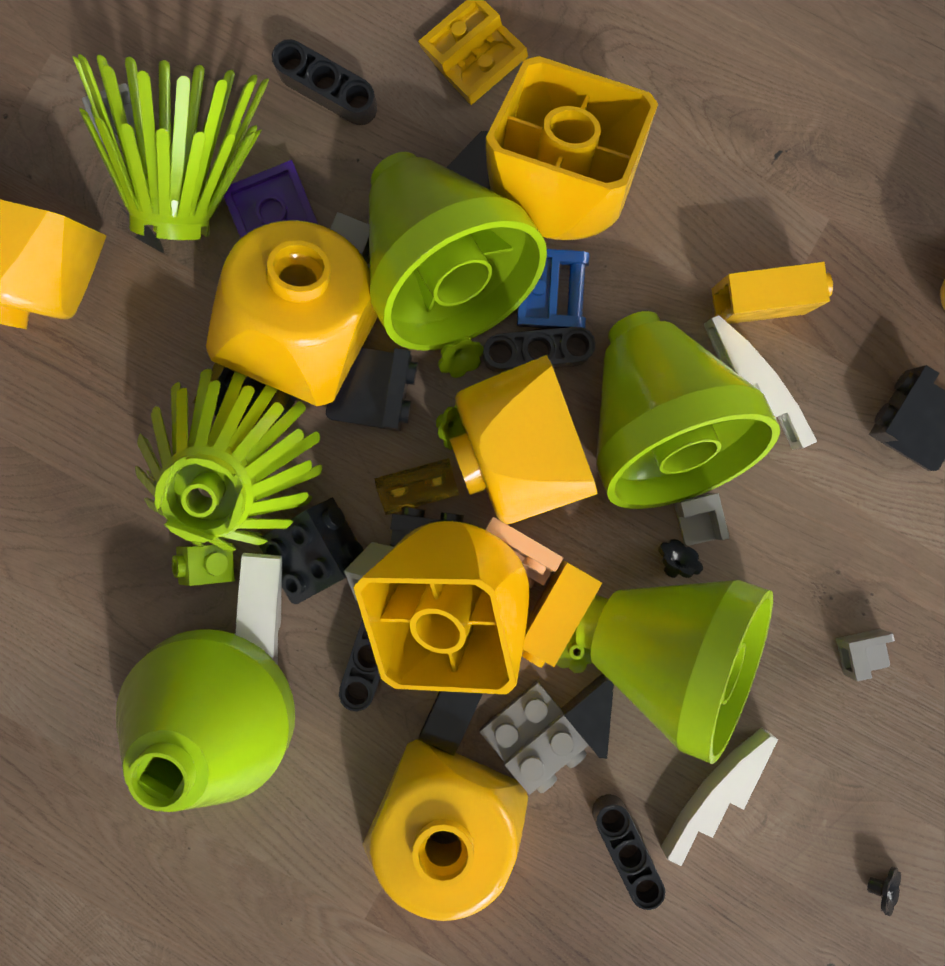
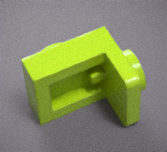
M214 544L204 545L203 547H176V555L172 557L173 575L175 578H178L179 585L186 586L235 581L233 551L223 550Z

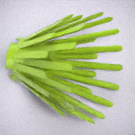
M78 54V58L73 56L92 105L91 112L103 143L87 111L80 107L79 110L113 183L129 212V230L144 236V225H153V231L156 232V238L198 240L201 239V234L208 237L209 221L262 131V129L257 130V125L251 126L248 130L247 128L267 87L269 78L264 79L260 83L241 124L242 117L257 82L256 74L248 78L206 181L233 85L234 70H228L225 72L223 80L216 82L203 131L197 133L205 69L202 65L194 67L191 90L190 79L187 76H180L178 78L171 154V81L169 62L162 60L158 66L159 129L156 131L150 76L146 71H137L136 61L132 57L128 56L125 58L136 131L135 137L133 127L127 122L115 72L108 65L106 58L98 54L97 63L123 153L122 157L92 69L83 55Z
M208 368L201 372L189 441L187 388H181L180 382L175 383L171 388L172 452L161 409L155 406L151 412V420L162 469L149 440L142 434L138 436L137 445L150 471L146 470L145 473L140 467L135 466L137 478L155 497V501L147 497L144 500L150 509L167 519L164 524L166 528L195 545L203 547V543L210 542L226 551H235L236 547L223 539H233L254 545L268 542L258 532L241 529L288 528L293 523L290 519L248 517L309 504L312 496L308 495L307 492L266 500L261 499L317 477L322 472V465L312 467V462L307 460L266 478L319 443L320 434L315 431L304 438L303 431L298 428L265 452L305 412L306 407L303 402L298 401L274 424L284 411L283 405L275 402L256 424L278 390L266 385L240 423L255 390L252 386L248 385L244 386L241 390L246 376L236 371L212 429L211 426L221 384L217 380L211 381L212 369ZM198 488L206 490L211 495V498L202 495Z

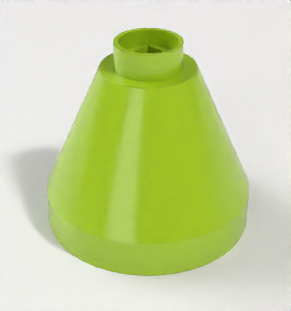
M410 152L394 153L383 159L375 167L371 175L372 187L369 193L370 297L376 315L389 337L395 343L413 350L442 349L447 344L455 343L461 337L466 336L472 339L486 332L521 305L532 292L543 273L547 258V248L544 238L520 205L430 159L417 157Z
M641 311L624 317L610 329L608 339L611 344L606 349L604 355L596 467L606 494L613 504L629 509H646L670 505L699 496L738 477L757 464L774 447L780 435V426L765 395L673 323L660 321L659 316L655 312Z
M741 580L617 590L609 599L596 594L577 627L576 644L591 650L592 663L679 751L714 764L722 755L735 730L752 687L770 625L773 592Z
M212 629L186 631L157 644L127 675L120 689L116 705V729L126 785L133 798L140 805L154 811L176 812L232 802L251 794L261 787L279 766L289 747L295 727L293 694L284 673L277 663L254 643L233 633Z

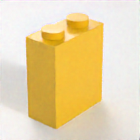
M825 262L731 273L711 288L715 316L719 315L728 324L805 315L830 302L829 296L833 292L832 277L829 272L826 273Z
M562 560L527 619L522 657L541 668L545 662L555 667L601 587L602 582L567 561Z

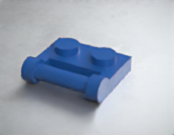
M547 249L543 273L532 292L518 307L517 326L554 329L586 328V318L582 317L585 267L589 266L590 253L575 250ZM559 264L570 266L567 315H557Z

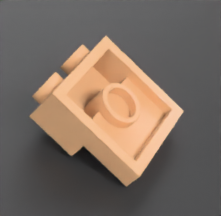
M495 517L489 521L485 528L486 531L504 541L519 557L527 573L529 588H532L534 583L544 586L551 572H556L563 560L562 556Z

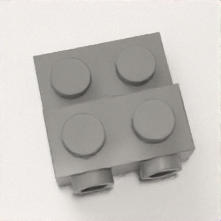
M538 680L479 729L482 736L502 758L506 768L529 795L536 789L539 793H544L551 788L557 781V777L554 774L565 765L569 769L577 766L586 757L587 753L584 749L589 746L566 719L561 708Z

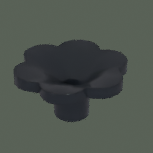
M671 539L669 543L663 542L658 547L659 553L663 556L664 572L669 577L676 578L679 574L682 577L691 578L693 574L698 575L702 572L703 565L698 561L699 554L691 547H685L681 541Z
M893 866L890 868L885 881L870 877L867 886L869 893L881 896V911L887 916L892 915L900 893L901 872Z

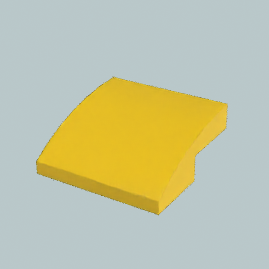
M485 0L464 1L418 41L420 47L434 65L470 105L475 103L528 57L527 48L502 25L500 15Z

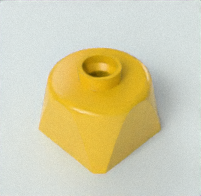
M541 56L525 59L486 136V163L491 191L520 205L526 211L542 237L555 240H578L605 231L617 221L621 214L658 106L657 101L650 92Z
M0 200V324L27 329L30 312L57 319L72 318L83 299L107 235L60 214Z
M278 221L260 226L248 232L234 245L225 260L220 274L206 343V349L211 361L315 406H322L333 402L378 317L371 304L370 271L365 259L359 250L344 236L312 222Z
M547 355L457 392L455 404L465 433L449 440L469 494L472 495L486 490L495 514L501 522L507 525L598 494L589 464Z
M442 521L422 525L407 534L353 587L380 677L391 687L409 690L508 694L516 686L528 617L529 583L526 570L519 557L504 541L480 527L462 522Z
M418 739L408 743L363 842L365 853L380 885L397 905L413 914L430 920L451 921L462 919L486 908L500 895L514 867L524 827L528 795L516 779L455 753L453 756ZM447 831L454 833L459 839L450 844H441L432 840L430 836L435 832Z

